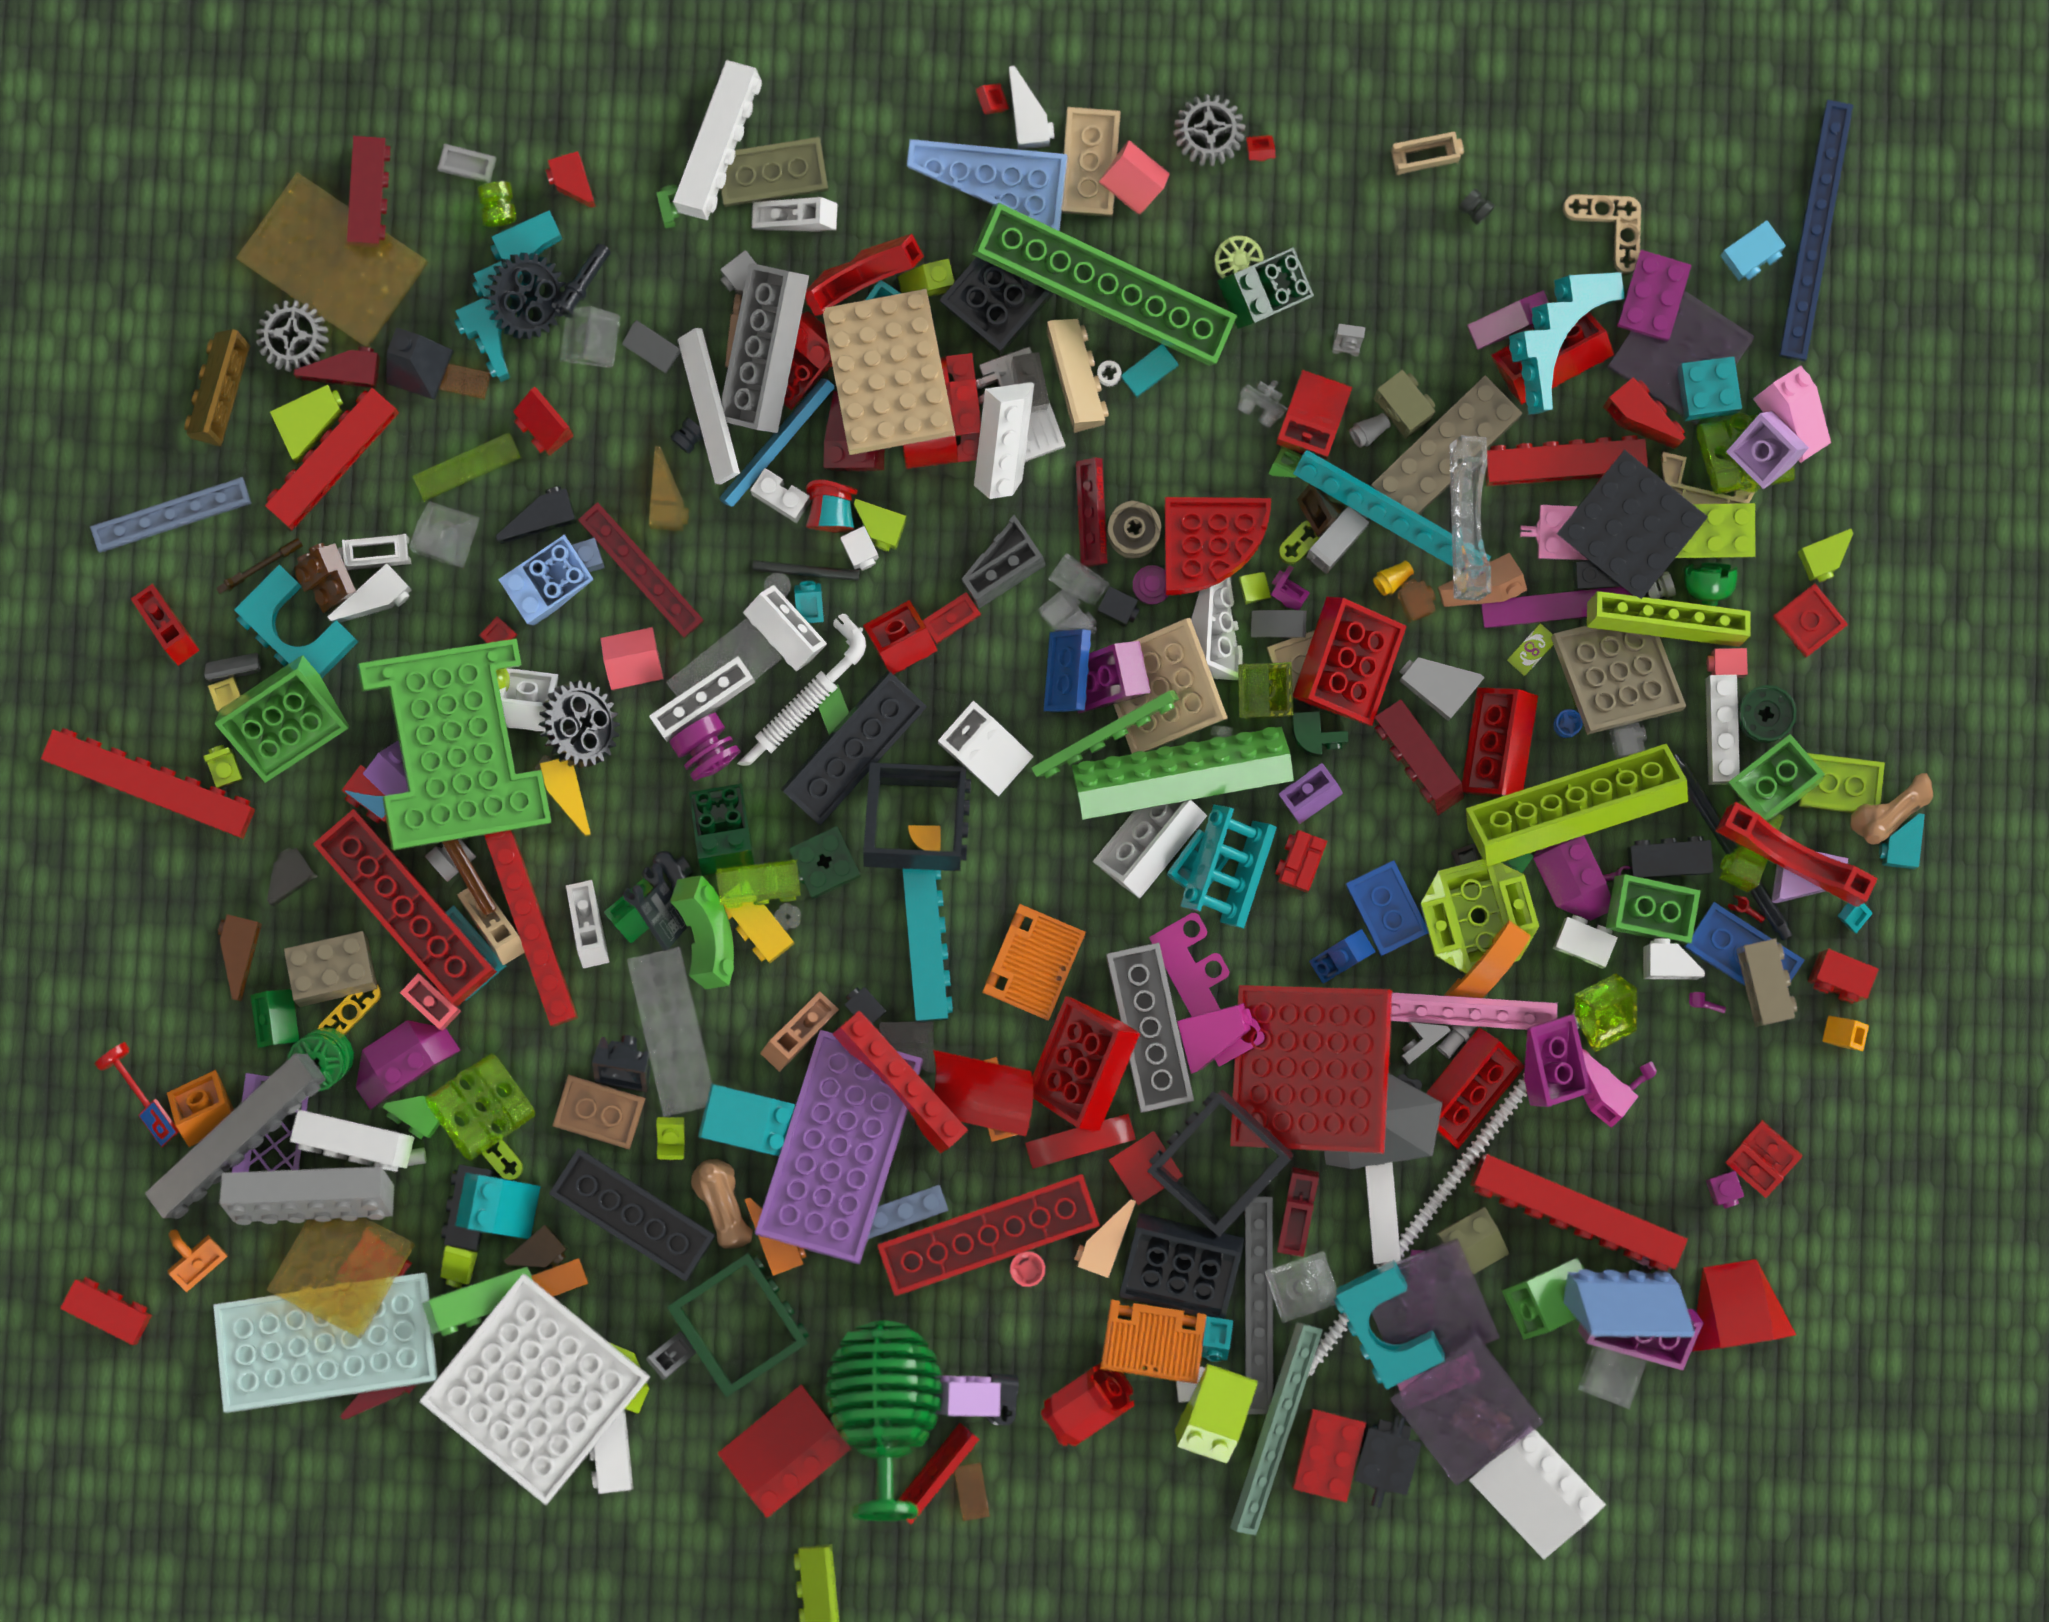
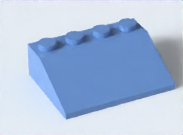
M1590 1270L1568 1272L1563 1302L1591 1336L1694 1337V1329L1680 1286L1668 1272L1655 1271L1654 1273H1643L1637 1270H1631L1629 1273H1618L1614 1270H1605L1603 1273H1594Z

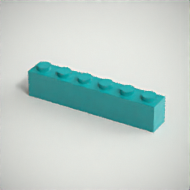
M903 869L916 1022L948 1019V1013H953L952 997H946L945 987L951 986L949 970H944L943 960L948 959L947 943L942 944L941 933H946L945 917H939L938 906H944L942 890H937L936 880L941 879V870Z

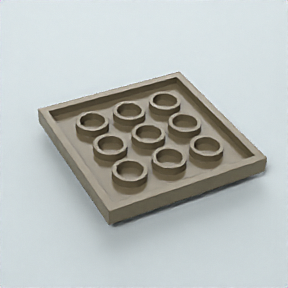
M1587 625L1552 635L1553 645L1587 735L1682 711L1686 707L1659 636L1589 628Z

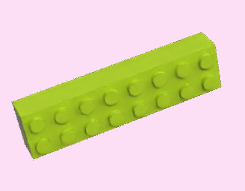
M1666 743L1466 808L1468 831L1488 867L1688 802L1687 779Z

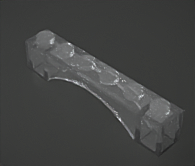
M1461 435L1449 444L1454 599L1479 601L1491 593V566L1486 557L1481 532V497L1487 467V437Z

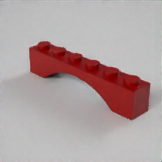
M1737 802L1726 808L1716 829V832L1855 907L1867 902L1878 879L1856 866L1829 858L1799 844L1774 828L1761 815Z
M860 1010L832 1034L852 1056L874 1071L895 1092L915 1119L922 1134L940 1154L949 1149L968 1131Z

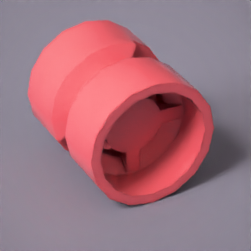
M1023 1252L1013 1259L1010 1272L1016 1283L1031 1287L1042 1280L1045 1274V1265L1039 1255L1033 1252Z

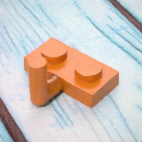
M171 1230L169 1232V1238L173 1247L183 1257L167 1271L186 1292L228 1257L226 1252L209 1235L193 1249H190L182 1240L178 1230Z

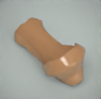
M1927 773L1915 776L1911 785L1888 804H1863L1859 806L1851 815V829L1860 836H1863L1866 842L1872 845L1879 844L1890 837L1911 814L1931 802L1933 798L1932 781Z
M710 1159L701 1162L693 1171L691 1186L709 1209L717 1232L719 1246L725 1249L743 1247L751 1242L753 1229L742 1219L733 1193L735 1188L734 1169L730 1164L720 1159Z

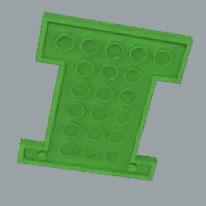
M517 639L364 662L357 665L362 691L389 687L408 787V792L382 797L392 850L551 823L542 770L515 774L496 670L521 666Z

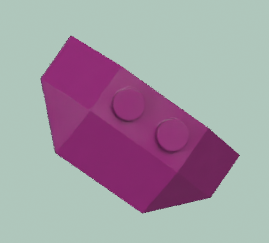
M1584 835L1535 851L1533 860L1557 908L1590 921L1608 913L1611 895Z
M407 1020L362 1050L356 1089L369 1109L372 1110L461 1050L446 1028L442 1031L433 1025Z

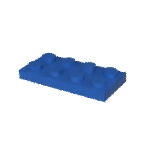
M1713 902L1693 932L1692 943L1686 944L1684 948L1745 986L1736 949L1745 945L1771 940V938ZM1782 946L1784 951V959L1781 960L1783 970L1788 971L1790 981H1792L1804 959Z

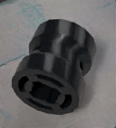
M687 417L682 422L681 429L674 431L670 439L683 451L690 454L695 448L694 444L697 441H702L703 435L701 428Z

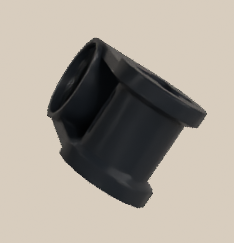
M989 1373L987 1377H991V1382L1000 1383V1410L1004 1411V1416H986V1418L994 1425H1009L1016 1417L1017 1394L1019 1390L1018 1376L1016 1374Z

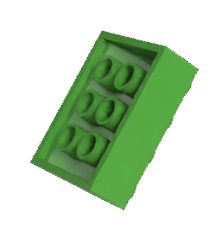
M303 655L220 709L214 723L265 783L349 728L321 676Z

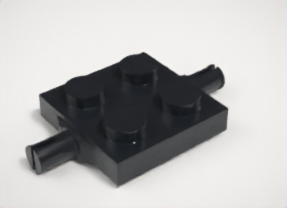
M1394 1416L1391 1431L1382 1432L1369 1428L1355 1481L1368 1484L1375 1489L1370 1505L1375 1506L1379 1496L1378 1508H1382L1385 1492L1408 1495L1422 1444L1402 1435L1406 1418L1401 1417L1399 1427H1397L1399 1416Z

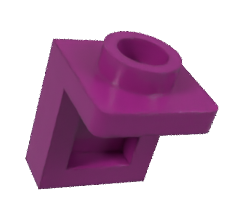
M1289 565L1285 572L1280 570L1272 582L1276 587L1271 595L1280 600L1284 606L1299 610L1310 592L1288 579L1294 567Z

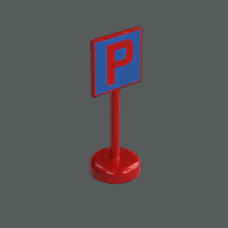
M123 1042L105 1053L94 1064L101 1071L115 1065L144 1105L145 1109L138 1116L162 1148L179 1130L157 1099H154L151 1103L148 1101L120 1062L130 1051L126 1042Z

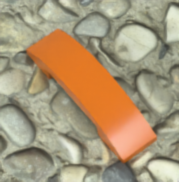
M1509 920L1492 939L1493 944L1462 980L1460 978L1457 979L1444 996L1483 998L1511 967L1528 943L1531 935Z

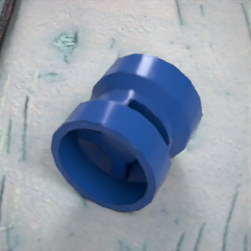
M1572 709L1560 712L1553 723L1556 734L1565 739L1575 736L1583 725L1580 714Z

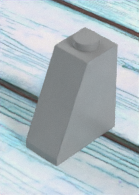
M1348 506L1311 547L1306 558L1327 575L1369 524L1366 520L1367 517Z
M1418 657L1414 663L1409 660L1400 670L1403 676L1399 681L1449 721L1485 677L1475 672Z

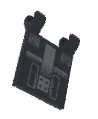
M656 863L653 864L651 870L649 867H646L642 872L643 877L654 885L651 891L644 897L641 886L635 885L632 888V892L627 888L623 892V897L628 903L636 907L662 949L666 951L688 926H686L679 911L670 902L673 895L672 891L663 879L661 866Z

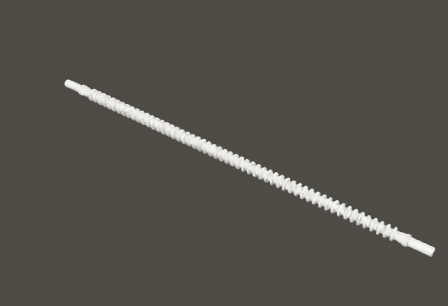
M1594 985L1581 1004L1575 1007L1572 1013L1575 1015L1578 1029L1579 1022L1577 1016L1590 1010L1603 993V990ZM1519 1079V1085L1513 1086L1514 1092H1509L1510 1097L1504 1098L1505 1103L1499 1105L1500 1110H1495L1496 1115L1494 1117L1490 1116L1491 1122H1486L1485 1125L1487 1127L1480 1129L1481 1135H1476L1477 1140L1471 1141L1472 1147L1466 1148V1154L1462 1153L1463 1158L1457 1160V1166H1452L1453 1171L1447 1172L1448 1178H1443L1444 1183L1442 1185L1438 1184L1439 1190H1434V1196L1428 1197L1430 1201L1429 1203H1424L1425 1208L1419 1209V1215H1414L1415 1221L1409 1222L1411 1225L1409 1228L1405 1227L1406 1233L1400 1234L1401 1257H1404L1403 1252L1405 1250L1409 1251L1408 1245L1414 1244L1413 1239L1419 1238L1417 1234L1423 1232L1422 1227L1428 1226L1427 1221L1433 1220L1432 1214L1438 1213L1436 1209L1438 1207L1442 1208L1441 1202H1446V1196L1452 1195L1450 1191L1451 1189H1456L1455 1184L1457 1182L1461 1183L1460 1178L1466 1176L1465 1171L1471 1170L1469 1166L1475 1164L1474 1159H1479V1153L1485 1152L1484 1146L1490 1145L1488 1142L1490 1139L1494 1140V1133L1498 1134V1128L1504 1127L1502 1123L1508 1121L1507 1116L1513 1115V1109H1518L1517 1103L1523 1102L1521 1099L1523 1096L1527 1097L1524 1079ZM1377 1264L1376 1267L1379 1268L1385 1264ZM1345 1312L1343 1315H1338L1339 1320L1333 1321L1335 1325L1329 1327L1330 1332L1324 1333L1325 1338L1319 1340L1320 1345L1317 1346L1308 1377L1313 1375L1319 1362H1324L1322 1358L1328 1356V1350H1333L1332 1345L1338 1344L1337 1338L1343 1337L1341 1333L1343 1331L1347 1332L1346 1327L1349 1319Z

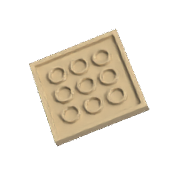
M1186 618L1134 640L1140 641L1151 693L1114 704L1118 718L1123 717L1167 691L1175 690L1180 700L1173 703L1175 708L1161 715L1158 711L1151 715L1152 721L1139 728L1135 724L1127 729L1129 733L1125 737L1131 753L1150 751L1227 719L1191 618Z

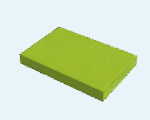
M1807 753L1824 772L1825 776L1818 786L1799 799V807L1853 813L1863 804H1881L1885 762Z

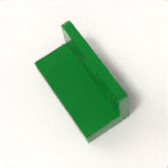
M645 878L636 884L640 885L643 889L644 897L653 888ZM623 896L604 911L610 921L630 943L634 942L649 929L636 907L628 903Z
M291 989L265 991L250 995L258 1048L299 1041L295 1005Z

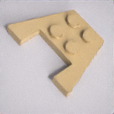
M1663 452L1661 455L1663 481L1692 504L1749 503L1759 487V484L1746 471L1742 470L1738 474L1734 497L1682 485L1681 480L1687 457Z

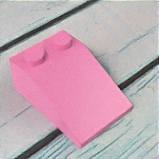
M1802 366L1778 379L1753 398L1762 412L1773 411L1809 447L1798 460L1800 463L1831 443L1817 387Z

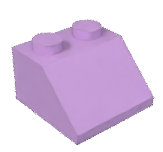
M1773 411L1760 413L1726 452L1764 489L1792 468L1809 447Z

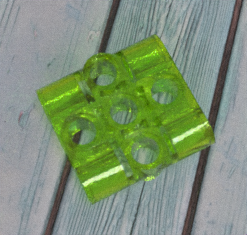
M1736 413L1730 419L1697 425L1698 442L1712 489L1716 495L1740 490L1754 493L1761 488L1726 452L1759 414L1748 416L1744 413ZM1734 427L1742 429L1743 432L1737 431ZM1716 455H1721L1725 459H1719ZM1794 465L1770 485L1794 481Z
M492 1053L466 1070L461 1071L456 1077L425 1098L429 1109L462 1155L469 1161L535 1117L534 1108L500 1060ZM460 1080L467 1081L470 1085V1090L463 1089L460 1086ZM496 1088H503L507 1093V1097L498 1095ZM475 1102L483 1103L486 1112L479 1111L475 1106ZM454 1116L461 1117L464 1120L465 1126L457 1125L454 1121ZM492 1123L500 1126L501 1134H497L492 1130Z

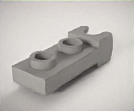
M1339 324L1334 333L1332 353L1346 352L1352 356H1358L1364 339L1365 327Z

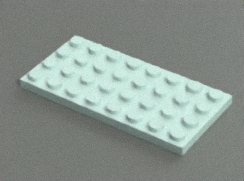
M419 1273L215 1304L214 1315L223 1411L230 1413L436 1382L438 1377L434 1339L422 1307V1303L429 1300L427 1274Z

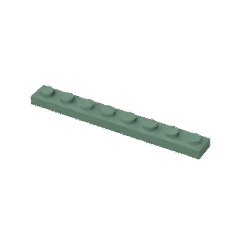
M1296 1323L1230 1526L1231 1529L1237 1532L1257 1534L1323 1329L1316 1326Z

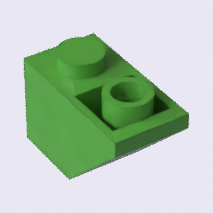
M427 1096L388 1102L383 1106L388 1111L386 1114L388 1118L397 1124H400L401 1121L411 1126L408 1131L420 1139L423 1136L431 1138L449 1112Z

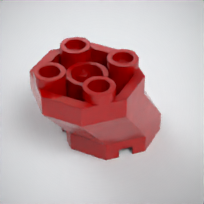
M1100 1363L1045 1400L1041 1416L1049 1424L1060 1444L1064 1446L1070 1444L1075 1447L1134 1407V1400L1130 1402L1133 1387L1122 1372L1101 1369Z

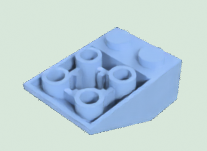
M563 535L498 580L526 623L535 625L559 609L594 579L567 537Z

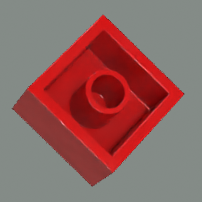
M1826 949L1819 952L1808 982L1814 984L1813 989L1825 994L1829 992L1839 994L1838 999L1853 1004L1868 998L1879 969L1831 949Z

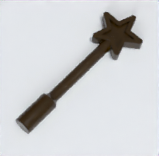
M299 538L279 548L278 552L243 573L239 572L232 578L225 579L224 583L216 588L219 594L227 590L230 592L235 586L243 583L247 577L279 558L287 557L302 548L303 545Z

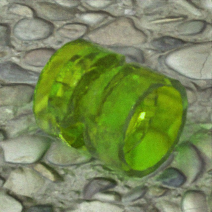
M491 182L477 188L479 203L484 205L481 209L484 226H503L517 220L515 205L510 203L513 199L510 182Z

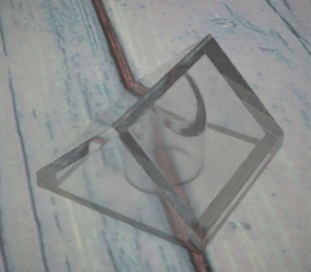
M592 306L575 307L572 318L566 317L560 361L613 368L620 315Z

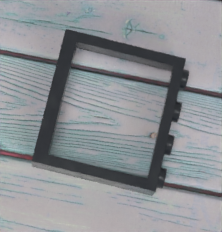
M870 763L863 848L864 867L961 871V861L967 860V845H962L963 838H968L969 822H964V816H969L970 800H965V794H971V779H966V767ZM881 785L957 788L953 852L876 848Z
M1223 1089L1217 1095L1212 1092L1203 1101L1206 1107L1200 1114L1194 1111L1184 1122L1188 1127L1182 1133L1177 1130L1169 1138L1167 1143L1170 1146L1164 1153L1160 1149L1149 1160L1152 1166L1148 1170L1158 1182L1218 1237L1224 1233L1294 1156L1287 1147ZM1220 1103L1279 1155L1221 1218L1214 1214L1163 1167Z

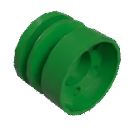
M323 1027L311 1031L295 1043L288 1054V1059L295 1053L308 1054L314 1063L316 1061L315 1058H319L320 1062L317 1067L326 1078L319 1085V1091L329 1089L348 1074L353 1064L354 1052L350 1041L343 1033L332 1028Z

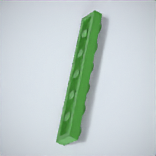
M1175 690L1167 691L1031 768L1036 777L1045 775L1046 779L1059 773L1058 767L1065 763L1071 766L1083 759L1081 754L1089 750L1091 753H1094L1106 746L1104 742L1113 737L1114 740H1118L1129 733L1127 729L1136 724L1139 728L1152 721L1150 716L1158 711L1162 715L1174 709L1173 703L1180 699Z

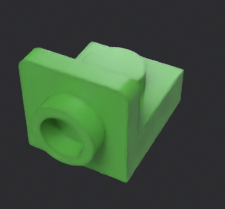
M677 185L665 186L661 188V192H656L665 229L674 227V218L679 217L674 203H670L675 198L678 190Z

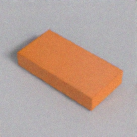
M580 1258L531 1276L532 1280L552 1297L589 1284Z

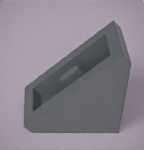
M680 1331L646 1360L659 1376L665 1380L697 1352Z

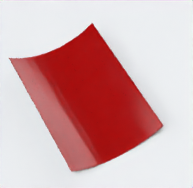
M933 1050L936 1062L934 1093L960 1122L1026 1136L1033 1105V1079L1031 1071Z

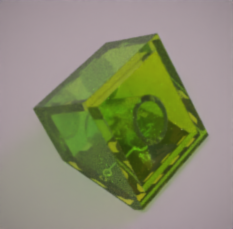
M1292 662L1238 664L1239 718L1249 720L1293 716Z
M1614 974L1575 994V1017L1592 1050L1597 1052L1637 1031V988L1618 974Z

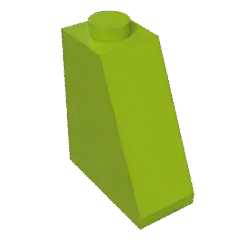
M326 385L270 411L288 452L295 463L302 461L303 457L341 416L342 410L340 405L344 403L337 389L332 391L329 385Z

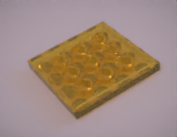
M357 1217V1220L354 1221L331 1218L328 1222L308 1219L267 1291L361 1339L415 1244L364 1217Z

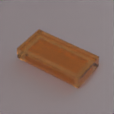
M449 364L439 390L485 400L491 374Z
M981 1462L958 1466L955 1470L963 1521L990 1517Z

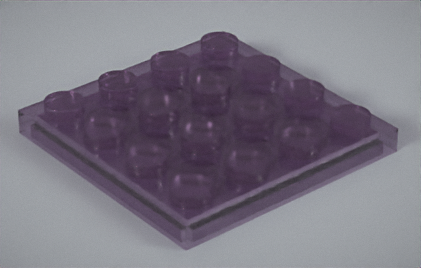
M1684 291L1669 341H1663L1631 331L1607 368L1627 381L1633 377L1637 381H1643L1650 390L1648 393L1650 396L1684 417L1677 372L1681 363L1734 356L1735 364L1737 365L1755 336ZM1700 419L1689 421L1694 425H1697Z
M1458 1238L1396 1262L1407 1282V1291L1379 1304L1372 1311L1373 1318L1384 1342L1403 1344L1433 1330L1445 1353V1359L1500 1338Z
M1478 1335L1447 1356L1444 1362L1432 1367L1391 1397L1393 1404L1403 1417L1406 1418V1421L1456 1486L1544 1422Z

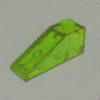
M1778 814L1770 819L1768 823L1779 831L1784 816ZM1739 845L1734 851L1723 858L1720 865L1722 872L1719 879L1745 892H1749L1758 886L1768 859Z

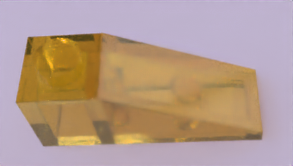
M655 446L649 526L651 529L683 531V524H688L689 509L684 508L683 500L661 447Z

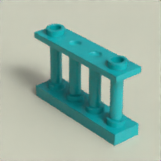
M1213 805L1187 887L1183 894L1181 907L1201 911L1204 905L1222 912L1221 923L1244 928L1277 827L1257 821H1252L1251 826L1231 819L1234 811L1233 808ZM1227 829L1247 836L1243 852L1223 844ZM1219 854L1239 862L1234 877L1215 870ZM1211 880L1231 887L1226 903L1206 895Z

